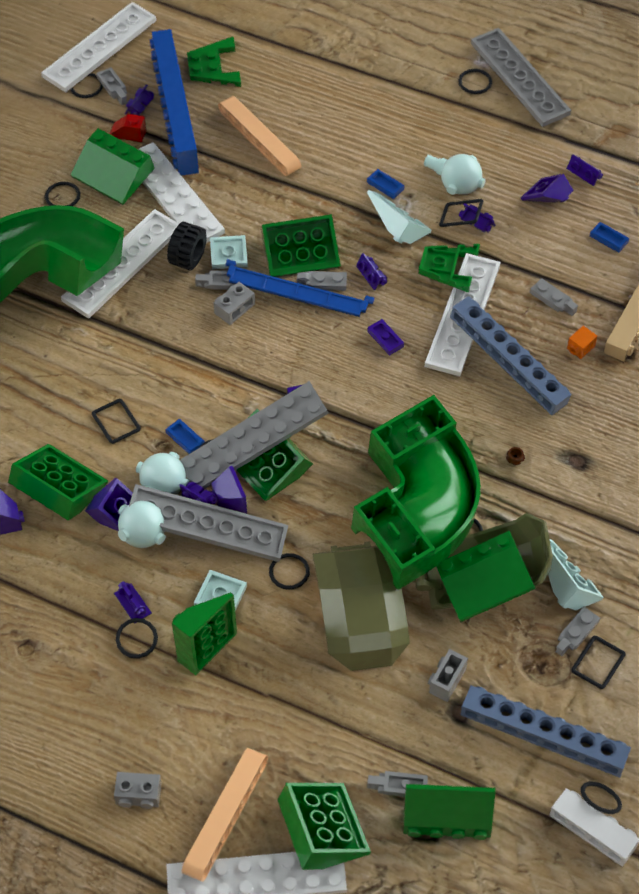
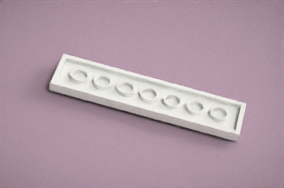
M131 2L42 71V77L66 93L156 22V16Z
M152 142L139 148L140 151L150 155L155 167L143 181V184L169 217L177 223L185 221L206 230V243L210 241V237H219L225 234L224 227L178 171L174 169L173 165L155 143Z
M154 209L123 238L121 264L80 295L76 296L67 291L61 296L62 302L89 319L169 243L172 233L179 223Z
M466 253L458 275L472 277L470 291L465 292L453 287L426 358V368L461 376L473 339L450 318L452 308L470 296L485 310L501 262Z
M296 852L216 859L203 882L182 874L184 862L166 864L168 894L347 893L344 863L322 870H302Z

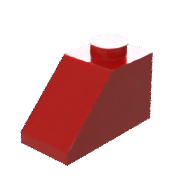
M127 114L114 122L110 135L118 139L142 143L147 131L145 116Z

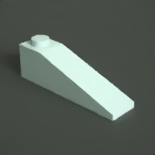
M371 190L367 191L388 232L394 236L393 239L398 243L406 242L411 244L431 233L432 230L418 219L408 216L409 213L396 207V204L381 194Z
M550 539L553 560L548 576L553 593L558 598L557 602L565 609L578 610L601 601L604 597L590 579L585 580L579 574L581 570L567 561L568 556Z

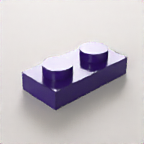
M383 319L367 328V332L389 356L404 347V342Z

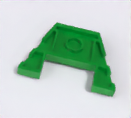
M234 36L187 52L191 81L206 83L216 81L221 82V85L232 83L237 87H241L240 72L222 73L219 53L236 52Z
M465 244L458 245L457 248H448L447 245L425 246L418 274L469 292L472 277L454 273L458 257H465L466 253L478 256L480 244H473V247H465Z

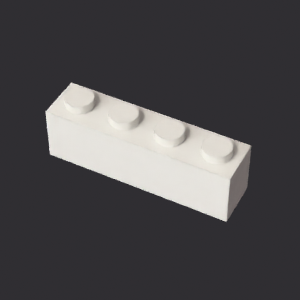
M566 788L551 808L549 816L622 867L639 843V838L635 832L623 828L615 818L606 816L591 807L575 791H570Z

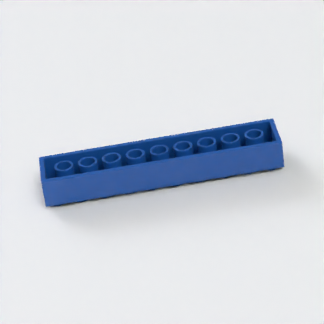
M171 29L153 31L152 39H149L150 48L153 49L151 51L152 61H155L153 63L154 73L158 72L155 76L156 83L160 84L158 86L159 96L163 97L160 98L161 107L165 108L163 110L164 120L168 121L165 122L166 132L170 133L168 134L169 145H172L170 147L171 157L175 158L173 159V166L181 176L199 173L197 147Z

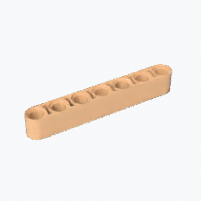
M231 96L218 104L221 114L284 176H288L301 168V162L298 157L235 96Z
M250 748L244 751L182 866V874L202 882L206 879L261 777L268 761V755Z

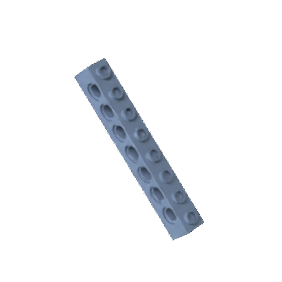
M468 296L453 306L450 318L548 413L554 415L568 404L571 397L568 388L563 386L553 374H550L539 361L533 358L529 351L524 349L514 337H511L503 326L499 325L476 301Z
M470 686L462 704L461 716L619 778L631 750V747L622 741L608 739L601 733L590 732L583 726L572 725L560 717L554 718L542 710L531 709L521 702H513L503 695L492 694L479 686ZM488 704L490 708H484L481 705ZM501 712H508L510 715L504 716ZM526 719L530 721V723L525 724L521 720ZM547 727L550 729V731L546 732L543 731L541 728ZM561 735H567L570 739H563ZM581 743H588L591 747H584ZM601 751H608L611 755H604Z

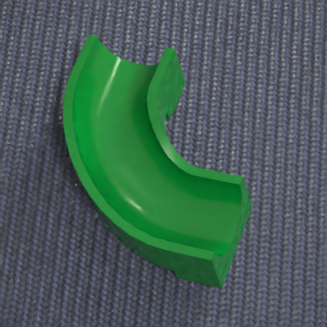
M61 205L31 208L0 218V303L22 281L38 271H47L49 282L76 296L80 295L121 264L124 228L88 210Z
M435 395L371 431L368 455L394 488L391 490L388 487L384 488L354 506L351 529L355 534L361 531L374 541L389 565L393 577V585L397 590L432 570L455 552L473 525L480 499V476L474 457L464 439L456 430L457 422Z

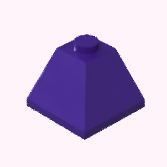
M563 173L541 178L521 197V200L548 203L560 201L562 203L569 198V195L574 190Z
M229 466L211 483L212 491L210 492L216 495L217 506L247 514L246 495L233 466Z
M114 478L93 497L85 512L99 524L119 531L118 520L120 514L118 511L122 505L130 504L133 492L119 479Z
M0 489V535L21 531V522H25L23 511H19L17 503Z

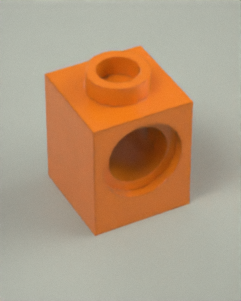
M583 325L569 337L567 349L571 354L582 359L596 346L597 335Z

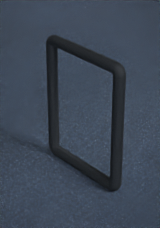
M483 199L446 203L439 226L448 227L477 223L484 202ZM479 203L474 220L443 223L449 206Z
M117 399L92 411L93 418L111 444L141 430L140 425L122 399ZM120 402L137 429L112 440L96 413Z
M594 635L573 665L571 671L594 686L604 689L626 653ZM595 640L621 654L602 685L576 670Z

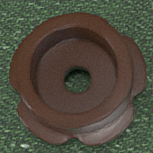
M512 447L507 452L506 460L513 465H520L525 460L523 450L519 447Z

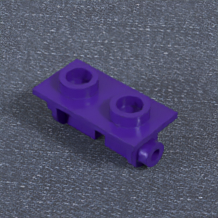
M147 84L143 89L139 88L137 90L134 100L131 98L128 101L125 115L128 112L140 115L145 106L147 107L154 99V93L146 90Z
M572 154L566 169L592 186H595L597 179L600 180L603 177L601 170L596 169L580 157Z
M464 203L465 210L460 211L459 217L463 221L474 220L478 208L472 204L467 205ZM480 212L474 227L484 233L490 232L492 226H496L493 216L486 212L484 214Z
M362 253L356 267L373 290H376L379 284L385 285L387 283V277L381 270H378L379 267L372 257Z
M188 482L186 487L179 484L182 497L208 504H215L217 502V497L214 493L207 489L204 491V488L195 482Z
M123 581L118 585L119 589L114 595L131 619H143L152 614L131 583Z

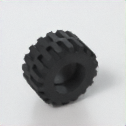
M185 221L179 223L172 233L168 245L167 259L169 264L192 271L203 256L206 246V230Z

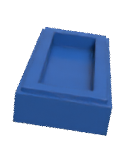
M379 169L367 178L368 184L392 199L396 198L405 187V185Z
M601 222L590 232V237L618 253L629 242L628 237Z
M178 419L165 429L166 434L188 454L197 450L205 443L181 419Z

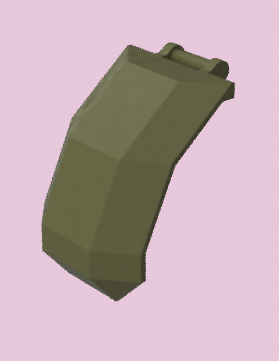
M525 513L516 520L474 534H468L462 544L448 558L510 531L536 588L543 583L549 574L553 554L546 521ZM437 567L427 572L428 581L425 580V574L417 578L416 589L418 591H429L431 609L454 608Z
M369 541L361 545L331 546V551L313 553L328 653L350 671L392 666L409 645L410 639L402 588L397 590L393 585L391 570L380 549L377 546H371Z

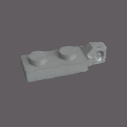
M112 68L96 73L97 79L113 99L117 98L121 105L128 103L126 86Z
M209 270V273H205V275L196 274L195 286L206 289L228 290L235 284L229 283L228 271Z
M347 272L297 273V283L322 290L345 291Z
M541 278L530 288V294L555 311H565L571 316L577 312L578 305L568 295Z
M583 607L558 637L560 643L556 646L557 650L555 652L563 656L569 648L571 650L577 649L599 623L600 617L586 607Z
M385 771V773H379V776L368 775L367 788L378 790V793H383L384 795L405 797L406 784L427 785L428 776Z

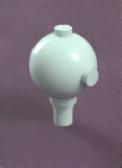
M457 154L448 160L445 158L438 159L431 155H427L425 158L424 166L433 169L436 174L441 175L442 183L451 195L472 193L478 187L482 189L486 182V179L482 178V168L473 155Z
M169 452V454L157 453L147 458L144 463L140 461L137 464L136 472L139 473L141 486L175 495L181 491L179 484L186 487V484L189 482L186 479L185 468L179 460L180 456L175 452Z
M135 501L130 506L124 504L120 507L118 511L120 514L118 536L122 541L136 548H147L164 542L166 535H164L165 531L159 526L161 523H164V517L161 509L154 503Z

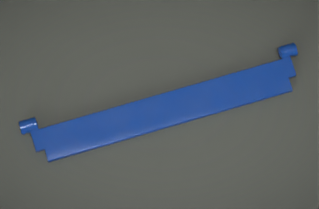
M229 259L226 261V266L229 267L227 277H230L229 283L232 284L240 282L247 288L360 317L361 312L366 313L368 303H374V297L365 296L364 300L238 268L235 267L236 261Z

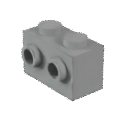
M236 283L226 293L216 298L214 301V314L231 325L255 305V293L242 283Z
M449 649L446 656L441 657L436 673H432L429 678V693L448 702L467 669L468 658Z
M117 772L114 791L116 805L124 808L140 806L144 809L159 807L162 785L160 774Z

